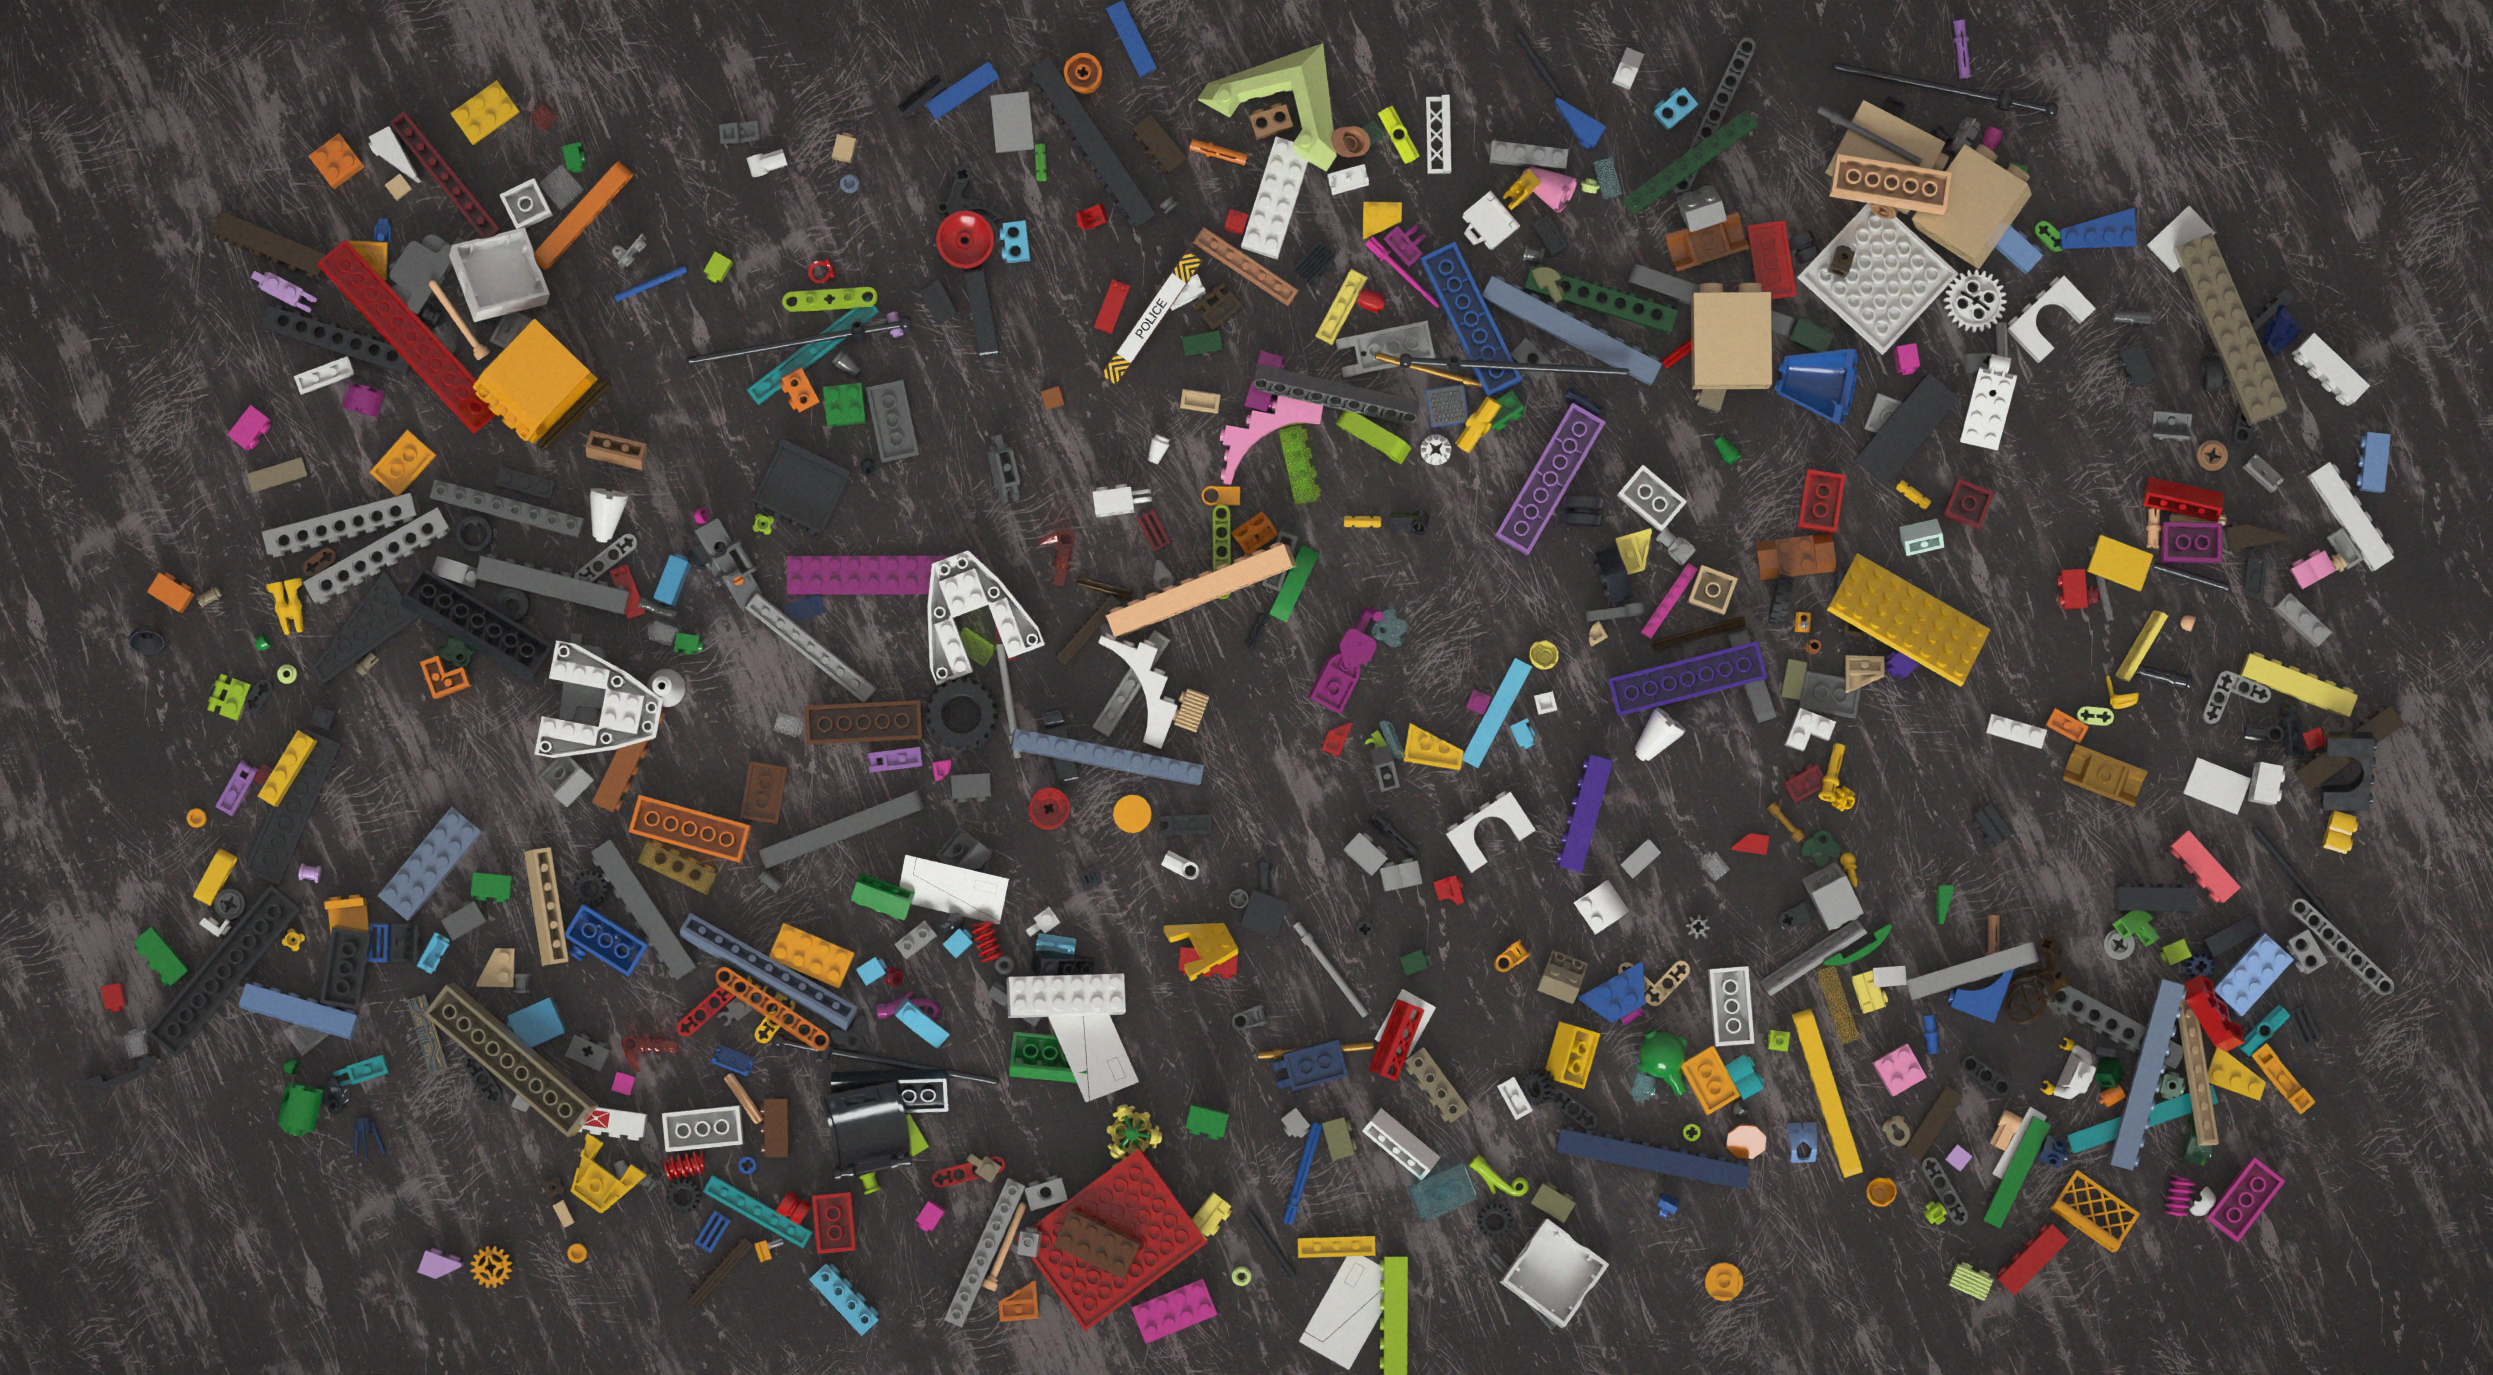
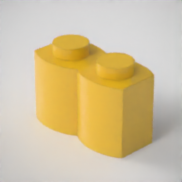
M2332 810L2321 847L2343 854L2350 851L2353 844L2351 835L2352 832H2356L2358 827L2357 817Z

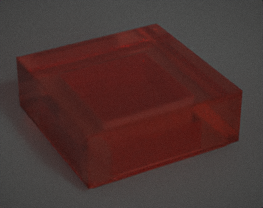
M543 104L529 117L543 132L557 119Z

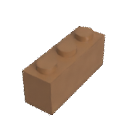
M595 431L590 432L586 444V455L588 458L638 470H643L648 454L647 444Z

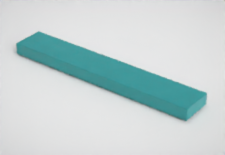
M714 1175L711 1176L703 1190L707 1195L801 1248L805 1247L813 1233L812 1230L801 1224H795L790 1221V1218L780 1215L773 1208Z

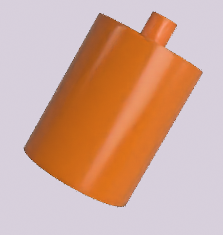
M2120 1085L2117 1088H2108L2099 1093L2101 1100H2099L2100 1104L2104 1103L2107 1108L2126 1098Z

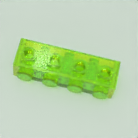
M1301 425L1279 430L1295 506L1317 502V497L1321 495L1319 486L1314 485L1313 478H1316L1314 466L1310 467L1309 463L1312 455L1310 448H1306L1305 441L1308 440L1306 429L1302 430Z

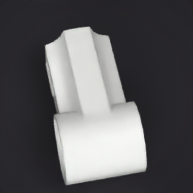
M783 149L747 158L752 177L767 174L768 171L787 166Z
M1170 850L1161 864L1190 880L1196 879L1200 873V868L1197 864ZM1192 865L1196 868V873L1193 876H1188L1186 868Z

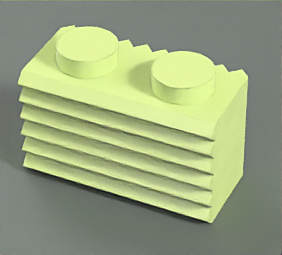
M1964 1262L1961 1265L1956 1263L1947 1285L1985 1301L1993 1283V1279L1989 1278L1991 1274L1982 1270L1977 1273L1972 1270L1973 1266Z

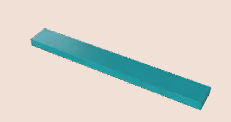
M869 297L864 299L865 302L871 301ZM875 305L852 308L820 334L851 329V324L854 321H861L864 325L880 312ZM846 338L805 344L749 387L747 391L755 402L760 405L781 389L779 384L782 382L781 376L800 366L803 371Z
M2210 1085L2212 1103L2215 1105L2219 1102L2213 1085ZM2190 1092L2180 1095L2179 1098L2174 1097L2173 1100L2169 1099L2155 1104L2154 1110L2150 1111L2148 1118H2150L2149 1127L2192 1113ZM2122 1116L2066 1135L2072 1153L2074 1154L2114 1140Z

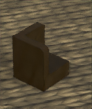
M1843 620L1842 636L1863 637L1861 629Z

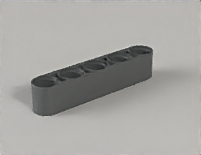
M1746 628L1727 635L1731 648L1751 643ZM1760 680L1745 684L1744 687L1757 723L1776 718L1765 681Z

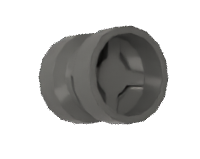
M1241 889L1234 890L1229 897L1231 905L1235 908L1245 907L1248 903L1247 893Z

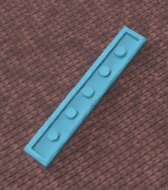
M1517 658L1514 659L1463 755V761L1479 768L1532 666Z

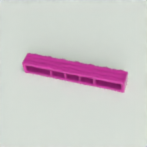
M1689 563L1686 565L1640 633L1649 639L1652 638L1698 571L1697 568Z

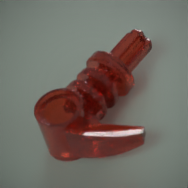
M1069 530L1048 534L1037 542L1038 546L1050 543L1056 544L1055 551L1058 552V555L1054 556L1057 561L1052 563V566L1055 567L1053 585L1064 586L1066 571L1071 569L1068 561H1071L1069 554L1073 553L1070 551V548L1075 543V537ZM1064 534L1071 536L1072 540L1069 544L1061 542V537Z
M634 1035L624 1037L621 1042L626 1060L636 1073L640 1072L636 1059L638 1053L644 1054L645 1051H648V1054H651V1051H654L655 1055L659 1056L660 1052L677 1053L679 1049L677 1041L661 1040V1036H657L655 1040H652V1037L646 1039L643 1036L642 1039H639ZM630 1038L636 1042V1046L632 1050L626 1047V1041Z

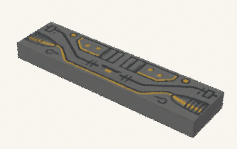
M426 994L408 999V1007L429 1074L449 1068L436 1026L424 1015L430 1007Z

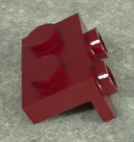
M1811 763L1802 768L1803 773L1797 775L1795 772L1786 777L1787 781L1783 784L1794 803L1822 789L1824 775L1820 770L1819 764L1814 766Z

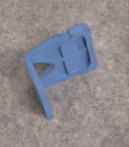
M1804 1122L1803 1124L1787 1123L1786 1128L1787 1133H1789L1788 1139L1791 1147L1790 1161L1792 1163L1815 1162L1817 1158V1122ZM1802 1142L1807 1143L1812 1149L1806 1158H1800L1797 1154V1148Z

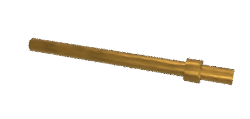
M1376 352L1375 359L1400 366V358ZM1411 365L1409 367L1413 370L1461 382V385L1464 384V386L1469 387L1472 385L1482 388L1478 379L1472 378L1468 374L1460 375L1424 365Z
M1373 1042L1340 1044L1342 1052L1374 1049ZM1273 1048L1271 1051L1258 1052V1058H1274V1060L1282 1059V1053L1300 1048L1283 1050L1281 1048Z

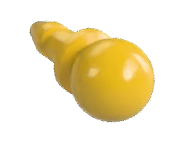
M1844 853L1840 858V863L1844 867L1843 870L1848 873L1853 887H1857L1855 857L1851 853Z

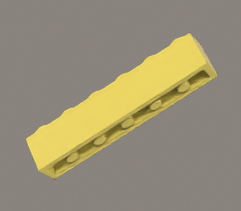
M2253 652V654H2247L2240 676L2343 717H2350L2358 695L2353 694L2354 690L2347 687L2340 689L2335 687L2336 683L2329 680L2322 682L2317 680L2318 676L2311 673L2304 675L2299 673L2300 669L2293 666L2286 668L2278 660L2271 659V661H2268L2260 653Z

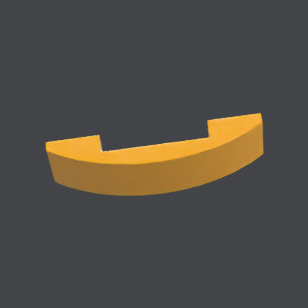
M2267 1043L2251 1055L2269 1080L2299 1114L2304 1113L2315 1103L2313 1098L2301 1087Z

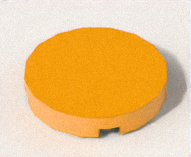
M1128 795L1117 802L1114 807L1113 816L1115 823L1120 829L1125 832L1136 833L1148 826L1152 812L1150 805L1144 798L1138 795Z
M1726 1262L1717 1263L1710 1267L1704 1280L1708 1293L1713 1298L1721 1301H1728L1736 1297L1741 1292L1743 1286V1277L1739 1269L1733 1264Z

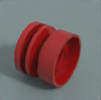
M1044 788L1038 791L1031 798L1028 806L1031 821L1037 827L1044 830L1055 829L1061 826L1067 819L1070 811L1066 795L1055 788ZM1049 804L1052 805L1054 812L1046 814V809L1043 807L1049 806Z

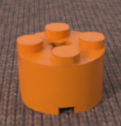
M1078 53L1065 64V81L1070 89L1076 93H1092L1102 82V67L1093 55ZM1083 70H1086L1088 75L1081 77L1079 72L1081 73Z

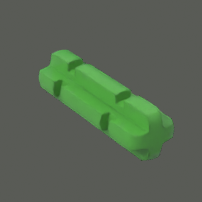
M1035 144V153H1037L1035 155L1037 181L1047 180V173L1045 172V144Z

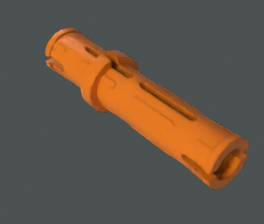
M1192 139L1189 149L1190 151L1206 154V157L1213 156L1245 166L1248 155L1213 145V142L1206 143Z

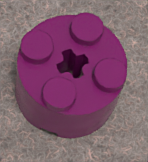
M347 382L341 408L378 417L385 391L373 390V388Z

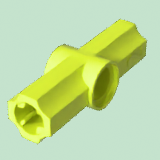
M1390 106L1379 112L1378 115L1404 163H1410L1420 157L1394 107ZM1395 131H1402L1404 137L1400 140L1396 139L1393 135Z

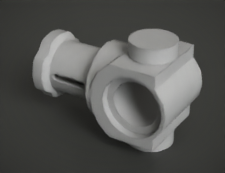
M1668 527L1656 538L1657 541H1661L1668 547L1669 555L1680 565H1683L1696 551L1694 546L1686 539L1676 538L1670 533Z

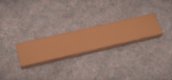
M1205 227L1202 228L1193 241V244L1286 306L1290 305L1299 291Z

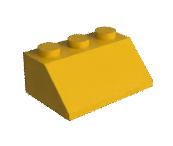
M1559 1022L1545 1068L1546 1071L1551 1072L1550 1076H1554L1553 1080L1584 1089L1600 1033Z

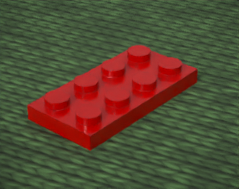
M1785 220L1747 226L1755 283L1761 284L1762 292H1771V300L1797 296Z

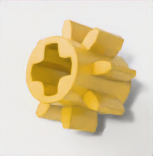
M1845 786L1842 789L1837 788L1835 791L1836 799L1832 802V805L1840 811H1843L1844 808L1850 809L1855 803L1853 797L1855 793Z

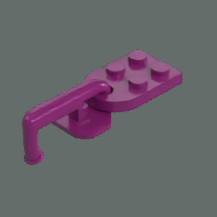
M1365 607L1354 629H1348L1344 633L1339 643L1340 652L1332 654L1325 661L1307 696L1308 698L1338 714L1342 713L1359 679L1360 665L1369 662L1376 650L1375 640L1364 634V631L1371 617L1377 622L1383 619L1384 615L1381 611Z

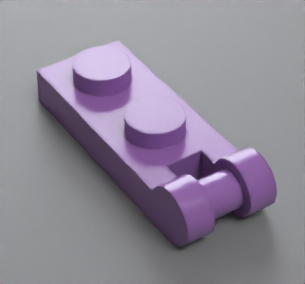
M921 747L867 753L871 766L869 767V773L923 766ZM877 758H883V765L878 766Z
M244 760L239 763L215 806L231 816H234L259 771L258 768H252L247 765L248 763ZM243 771L249 774L246 779L241 777Z

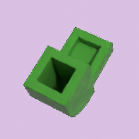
M2130 911L2112 924L2123 939L2136 933L2145 947L2160 938L2156 930L2148 923L2153 917L2145 911Z

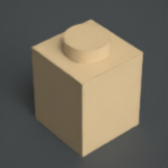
M844 132L842 135L837 134L832 153L833 159L852 163L857 140L853 138L854 135Z

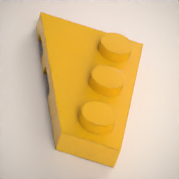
M1410 723L1403 761L1461 771L1463 750Z

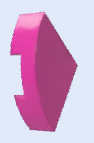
M951 759L932 762L935 781H939L947 776L952 765Z

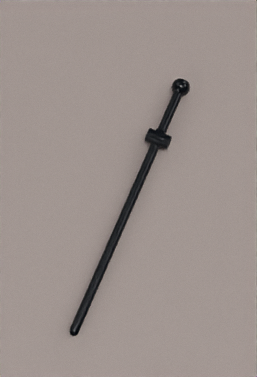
M1834 63L1832 66L1834 70L1996 102L1998 104L1997 109L2001 111H2009V106H2016L2045 112L2048 117H2055L2058 112V105L2054 102L2045 105L2015 99L2012 97V91L2002 89L1999 95L1841 63Z
M908 316L901 317L899 321L865 326L861 321H854L851 324V329L690 356L687 357L686 362L688 364H695L846 337H853L855 341L863 342L866 339V335L870 333L899 328L903 331H908L912 328V321Z
M1408 353L1400 355V366L1402 368H1409L1411 365L1443 366L1452 372L1458 371L1463 367L1622 376L1630 374L1628 368L1461 360L1457 355H1450L1447 359L1412 357Z
M775 1034L772 1039V1046L776 1049L786 1046L818 1052V1059L830 1060V1055L910 1070L947 1069L832 1047L833 1041H829V1045L825 1050L818 1051L805 1042L785 1039L782 1034ZM822 1039L821 1045L819 1046L824 1045L826 1040ZM947 1069L948 1077L992 1085L999 1084L998 1078Z

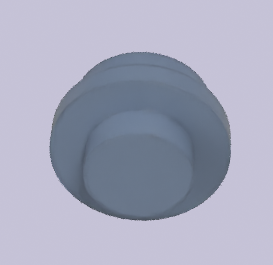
M853 174L844 175L840 180V187L846 193H854L859 188V180Z

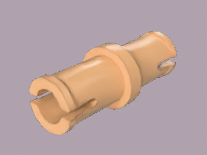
M2148 509V526H2146V531H2148L2147 548H2159L2161 510Z

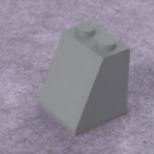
M1836 862L1802 879L1821 919L1829 931L1838 929L1842 924L1849 920H1855L1859 915L1863 914L1846 874Z

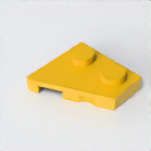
M1364 202L1363 239H1367L1401 223L1402 203Z

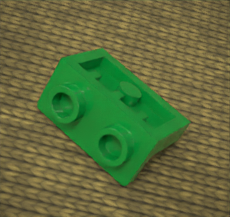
M1513 390L1496 400L1502 406L1490 422L1491 429L1495 430L1497 428L1500 431L1508 425V420L1513 418L1515 421L1524 415L1522 411L1525 410V407L1521 404Z

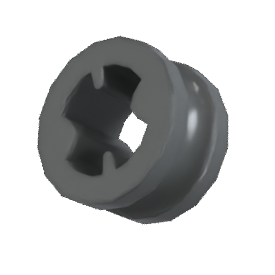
M1171 196L1160 205V208H1164V213L1167 214L1179 203L1174 201V197Z

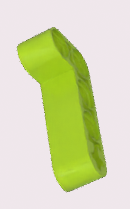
M1344 410L1336 422L1342 429L1382 451L1401 465L1412 449L1405 441L1358 413Z

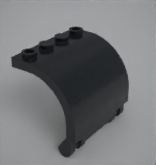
M887 1082L880 1085L820 1096L821 1105L827 1116L835 1154L834 1175L836 1181L842 1180L843 1177L853 1178L856 1177V1174L887 1168L894 1170L904 1165L905 1167L912 1166L909 1125L896 1082Z

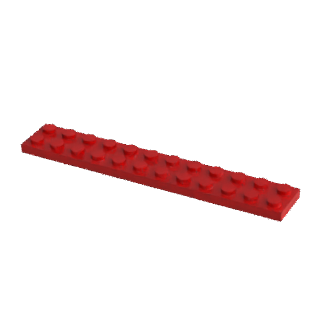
M346 239L317 263L319 268L473 434L496 416L488 408L490 403L482 401L475 394L477 391L473 386L477 380L417 315L408 308L405 302Z

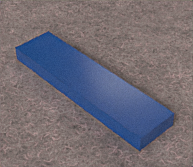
M1122 0L1106 8L1139 77L1156 70L1157 67L1124 1Z
M988 61L934 97L930 102L925 103L935 120H937L999 79V76Z

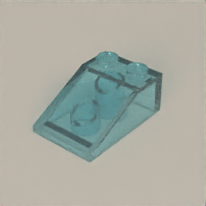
M1464 1163L1407 1186L1420 1222L1432 1220L1478 1199Z

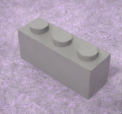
M2291 593L2286 594L2273 607L2314 647L2320 646L2332 633Z

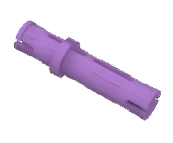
M1957 20L1953 24L1959 79L1970 78L1971 72L1967 44L1969 37L1966 35L1965 20Z

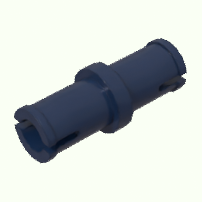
M1571 387L1564 397L1596 417L1599 416L1603 409L1602 406L1589 400L1588 396L1584 397Z

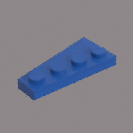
M2135 208L2059 230L2061 249L2137 246Z

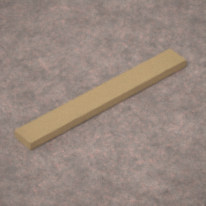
M2184 999L2180 1001L2179 1007H2182L2178 1020L2198 1145H2217L2219 1141L2200 1022Z

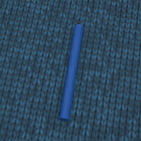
M685 265L619 292L614 297L618 302L687 273Z

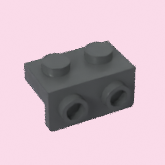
M2153 409L2150 429L2152 437L2159 440H2165L2166 438H2174L2176 441L2190 440L2192 412Z

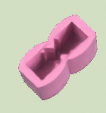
M2317 549L2308 554L2310 556L2309 559L2303 561L2301 558L2292 563L2293 567L2289 570L2300 589H2304L2336 571L2325 550L2320 552Z

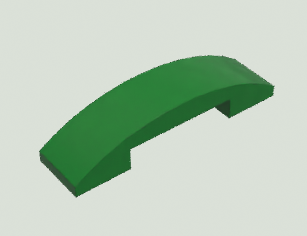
M1303 545L1301 546L1295 559L1297 566L1290 569L1269 613L1270 615L1287 623L1319 556L1318 552Z
M1887 924L1872 933L1875 941L1845 958L1839 952L1822 962V964L1825 966L1842 965L1866 956L1876 949L1887 937L1892 928L1891 924Z

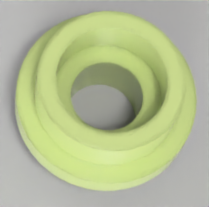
M1586 178V181H1581V190L1585 192L1596 193L1597 189L1600 188V185L1594 179Z
M283 665L278 670V679L282 683L290 684L295 681L297 671L291 665ZM288 670L290 672V676L288 678H285L284 672Z
M1237 1267L1232 1273V1280L1236 1285L1244 1286L1250 1282L1251 1273L1246 1267ZM1240 1272L1245 1274V1278L1243 1280H1240L1238 1278V1274Z

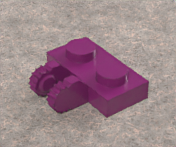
M1414 225L1405 234L1397 226L1383 238L1408 267L1423 255L1416 246L1427 237L1423 233L1414 242L1408 238L1419 228L1417 225Z

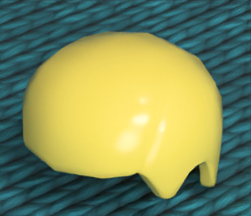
M1547 640L1536 641L1530 648L1529 658L1535 667L1549 669L1557 663L1559 651L1554 644Z

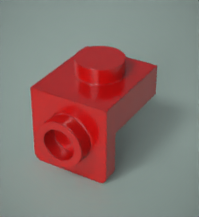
M1103 203L1075 213L1077 224L1081 230H1090L1109 221Z

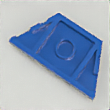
M1644 962L1636 964L1578 997V999L1611 1023L1616 1022L1646 1005Z

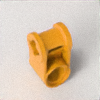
M1519 939L1495 959V969L1499 972H1506L1529 957L1531 953L1525 950ZM1500 958L1507 959V968L1502 969L1499 967L1498 961Z

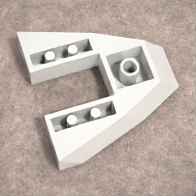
M969 551L933 563L931 568L928 597L930 669L936 685L944 683L948 679L952 680L973 672L971 662L954 617L989 605L1008 658L1045 645L1038 626L1003 583Z
M556 640L549 678L606 689L599 727L542 716L535 749L536 755L556 758L614 750L656 738L663 699L627 672L573 643Z

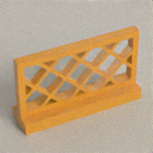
M2075 1170L2056 1201L2049 1208L2112 1253L2118 1251L2123 1239L2140 1215L2136 1210L2078 1170ZM2077 1176L2084 1181L2085 1188L2075 1190L2074 1180ZM2097 1189L2101 1199L2091 1201L2089 1190ZM2085 1190L2087 1201L2078 1203L2076 1192ZM2072 1193L2075 1204L2068 1205L2062 1201V1198L2065 1194ZM2101 1201L2103 1213L2094 1214L2092 1203ZM2105 1201H2114L2116 1210L2107 1212ZM2088 1204L2090 1215H2082L2078 1205ZM2122 1211H2128L2133 1214L2130 1222L2123 1223ZM2117 1212L2119 1224L2110 1225L2108 1214ZM2104 1215L2106 1226L2099 1227L2096 1225L2094 1216ZM2120 1226L2122 1234L2118 1239L2112 1236L2110 1227Z

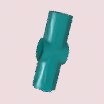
M2278 1004L2262 1021L2254 1026L2244 1037L2245 1043L2238 1047L2247 1056H2250L2267 1039L2272 1037L2273 1033L2290 1015ZM2262 1025L2268 1028V1033L2265 1036H2262L2259 1032Z

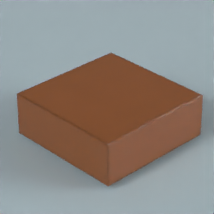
M1059 386L1041 391L1046 411L1064 405Z

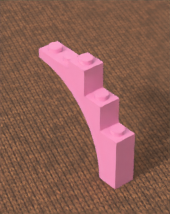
M1278 396V400H1274L1272 411H1275V414L1252 410V414L1247 415L1246 426H1249V429L1226 425V429H1222L1220 441H1223V446L1230 447V450L1226 449L1224 461H1227L1226 469L1222 468L1221 480H1224V485H1232L1235 471L1241 459L1258 440L1270 432L1288 425L1302 423L1320 424L1323 405Z

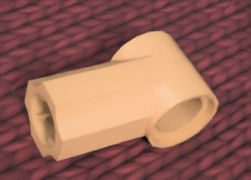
M2005 1109L2000 1116L1998 1127L1990 1144L2005 1151L2023 1118Z

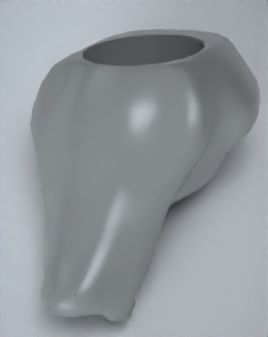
M1156 560L1154 564V586L1158 590L1163 591L1164 588L1174 585L1175 579L1163 562Z

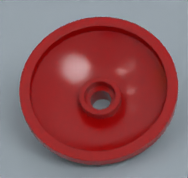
M958 211L943 220L937 231L936 243L940 255L946 262L958 268H972L980 265L988 258L993 248L994 235L990 224L984 217L972 211ZM962 237L968 238L967 244L961 242Z

